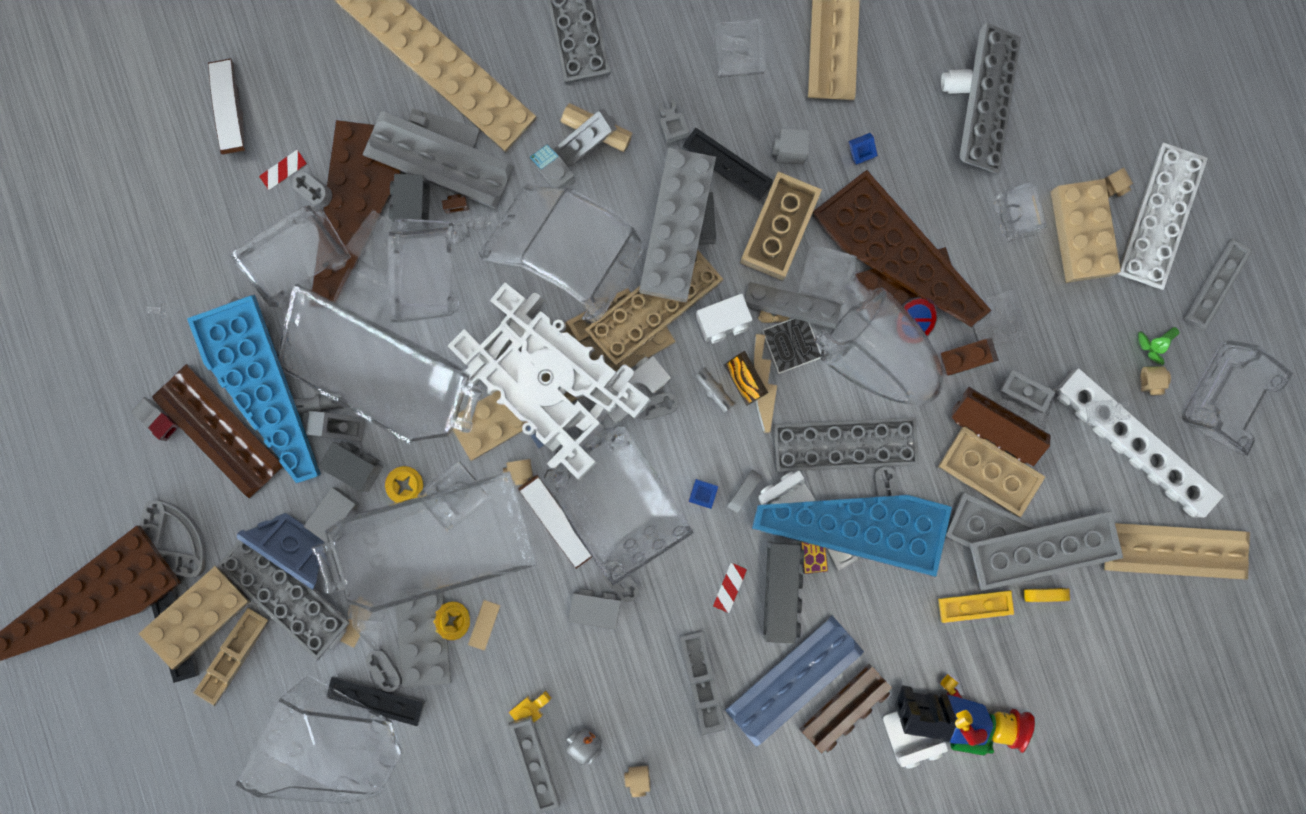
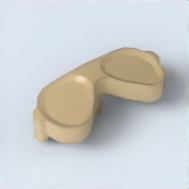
M760 311L758 320L762 323H779L789 320V317L773 316L769 312Z

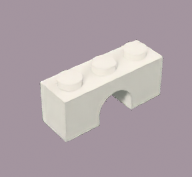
M646 356L636 364L637 369L634 371V376L629 383L633 386L643 385L653 395L668 383L671 377L654 356L650 359ZM619 405L611 413L607 412L615 424L628 415Z

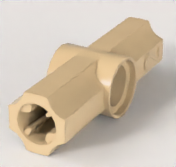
M569 103L563 112L560 122L576 130L594 114ZM615 125L617 130L602 142L625 152L633 133Z

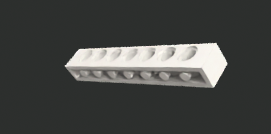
M1079 368L1072 370L1054 390L1058 395L1057 399L1067 407L1070 405L1076 411L1075 415L1083 422L1088 421L1094 427L1093 431L1098 436L1106 437L1112 442L1111 447L1120 454L1124 453L1129 457V463L1133 467L1148 474L1147 479L1156 486L1160 485L1166 490L1164 492L1165 495L1175 502H1180L1184 506L1182 509L1193 518L1206 517L1223 498V495ZM1080 391L1084 392L1087 397L1084 404L1078 399ZM1098 407H1101L1104 410V417L1102 420L1099 419L1096 415V410ZM1116 423L1122 426V433L1120 435H1117L1114 431ZM1134 439L1140 442L1138 451L1134 450L1132 446ZM1153 454L1158 458V464L1155 467L1150 462ZM1170 471H1174L1176 474V479L1173 483L1168 477ZM1189 487H1192L1194 490V495L1191 499L1187 496V489Z

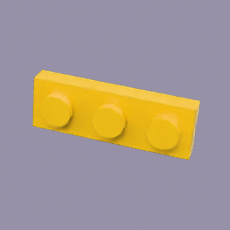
M1011 590L938 598L942 623L1014 615Z

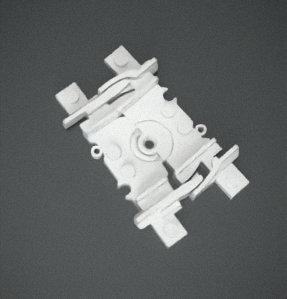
M504 283L490 300L507 314L501 325L481 345L464 329L448 347L468 366L462 374V378L467 383L473 386L481 380L488 387L487 393L490 395L495 391H500L501 398L497 400V403L500 405L505 404L519 420L527 421L522 427L525 434L533 435L536 432V437L552 451L560 444L563 445L547 464L551 468H556L562 462L580 480L597 463L582 446L604 429L605 426L601 422L607 412L611 413L619 405L633 418L637 419L651 400L629 383L634 376V371L630 367L622 365L616 372L605 363L603 355L598 360H591L590 356L594 348L583 346L567 332L562 333L566 329V324L562 320L557 319L552 325V320L541 311L532 320L531 317L544 302V299L539 294L532 293L526 300L507 283ZM546 373L550 374L548 382L542 380V376ZM566 392H569L576 398L585 396L596 403V405L589 412L579 401L573 405L564 395ZM576 426L583 430L584 433L579 438L574 439L567 430Z

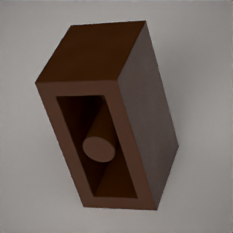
M992 338L983 339L940 353L947 376L999 361Z

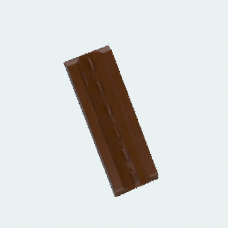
M185 364L152 396L153 400L249 499L283 468L273 452L188 364Z

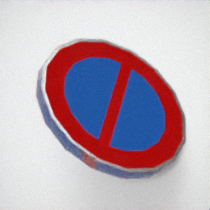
M920 296L910 298L897 311L895 317L897 334L903 340L912 343L924 340L935 329L937 309L935 305Z

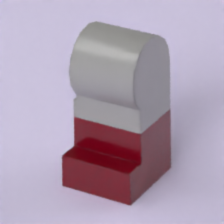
M146 397L131 411L158 440L167 441L179 428L164 410Z

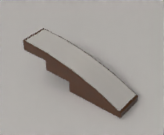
M231 58L208 62L212 107L220 153L223 155L245 151L243 113L239 107V91L235 83L234 63Z
M538 475L518 488L534 513L576 569L595 556L593 550Z

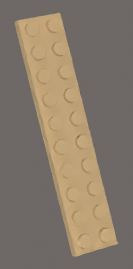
M334 0L477 128H480L505 153L537 119L536 115L407 1Z
M665 327L617 366L609 360L591 337L580 343L585 347L594 348L590 356L591 360H598L603 355L605 363L617 372L622 365L633 368L644 357L650 358L676 341L669 329ZM544 374L542 380L548 382L550 374ZM500 391L494 392L492 395L487 396L447 420L470 461L475 460L523 432L522 427L527 423V421L519 420L505 404L500 405L497 403V400L501 398ZM566 392L564 395L571 403L579 399L569 392Z

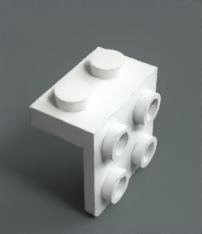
M800 471L787 473L781 478L782 482L775 486L771 484L761 490V495L758 496L761 505L816 501L805 485L804 477Z
M897 711L883 716V722L896 760L901 767L913 768L920 765L919 761L928 758L930 761L943 757L942 753L948 752L946 743L942 739L904 734Z

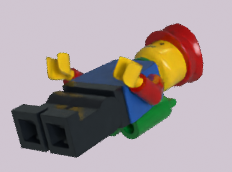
M949 674L940 682V685L948 691L947 695L941 694L940 697L930 693L926 695L913 693L912 687L902 685L895 702V707L904 734L934 739L942 738L943 741L950 742L951 749L954 751L982 756L987 753H994L993 742L1005 744L1011 749H1018L1021 753H1024L1033 736L1035 717L1030 712L1020 713L1017 709H1011L1010 713L998 711L990 714L985 705L963 699L955 688L959 683Z

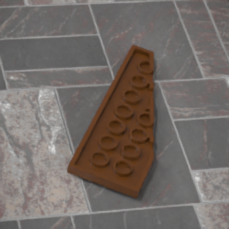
M336 120L327 187L332 191V199L323 208L310 300L311 306L336 308L353 269L356 268L359 262L358 259L362 251L365 250L381 218L380 215L386 203L391 198L390 182L394 181V174H401L402 172L363 155L375 125Z
M868 170L864 171L812 212V216L843 251L968 326L973 327L992 311Z
M135 526L0 631V661L142 613L181 584V582L143 528Z

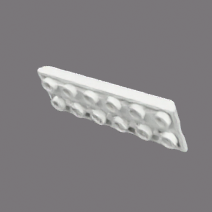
M1164 142L1161 144L1120 262L1121 272L1118 275L1164 290L1208 159L1207 157Z

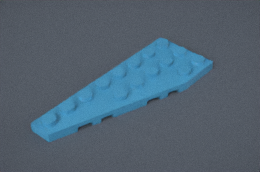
M251 295L187 318L204 365L214 373L218 379L217 382L234 399V404L254 430H258L265 439L264 442L268 448H272L280 459L279 462L295 483L321 475L256 296Z
M910 495L767 504L757 506L752 529L937 577L952 507Z

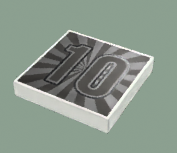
M792 318L761 330L762 334L766 335L765 342L778 374L823 358L809 322Z

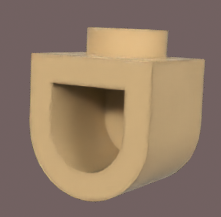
M1125 168L1104 178L1108 198L1114 194L1120 197L1131 191L1129 186L1133 182Z
M1164 366L1143 367L1140 375L1141 392H1150L1152 396L1164 395L1165 389L1169 388L1171 382L1170 372Z
M530 459L507 462V467L503 468L505 482L515 481V485H521L529 481V478H533Z
M648 765L629 767V772L624 773L625 786L630 787L632 797L646 796V792H650L651 789Z

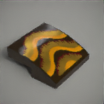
M745 351L724 364L746 406L768 394L766 387Z

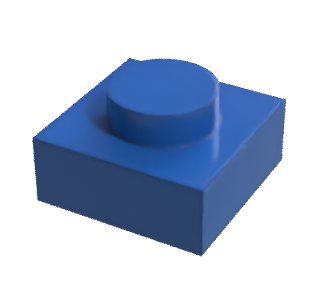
M871 133L849 141L852 159L856 165L878 156L874 136Z
M695 479L689 502L712 509L718 486Z

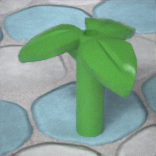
M1173 327L1161 337L1155 338L1150 342L1148 337L1142 331H1139L1138 340L1142 350L1150 351L1148 357L1153 362L1164 365L1165 361L1159 354H1164L1168 350L1171 341L1180 332L1176 327Z

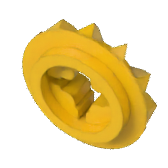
M407 466L393 469L385 481V490L388 497L398 504L414 502L421 496L424 486L422 476L415 469ZM409 478L408 485L413 491L405 489L399 494L401 485H399L396 479L398 481H405Z
M458 602L441 604L439 610L435 612L436 617L433 621L436 626L435 632L439 633L443 639H460L466 634L470 625L468 610ZM448 616H457L453 621L454 626L446 625L449 621Z

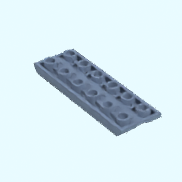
M831 615L730 704L725 711L757 747L856 661L864 651L834 616Z

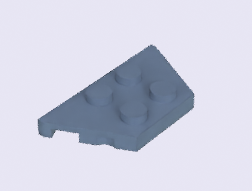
M284 513L276 516L273 520L258 523L255 528L247 531L243 529L237 533V539L312 590L315 588L324 541L303 527L302 523Z

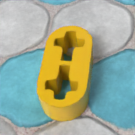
M1070 588L1024 589V601H1070Z

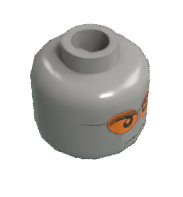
M587 728L582 729L580 732L575 729L566 740L569 743L566 749L567 753L580 765H585L586 763L591 765L602 752L600 748L601 740Z

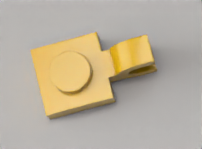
M547 691L543 692L534 701L527 696L508 713L514 720L532 715L533 722H536L543 715L539 709L546 705L552 697Z

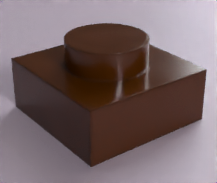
M460 194L450 195L447 197V200H442L443 210L446 214L469 210L468 200L466 197H461Z

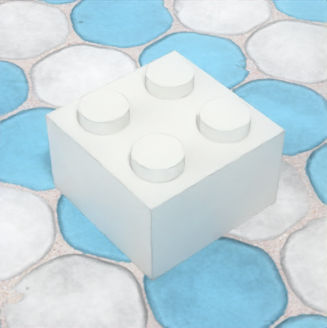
M742 293L697 310L695 316L705 342L711 341L712 344L725 340L726 335L733 332L734 336L748 331L747 329L752 322V317Z

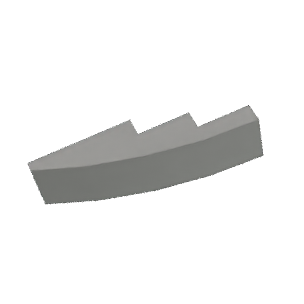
M703 631L681 636L680 641L702 735L726 730Z

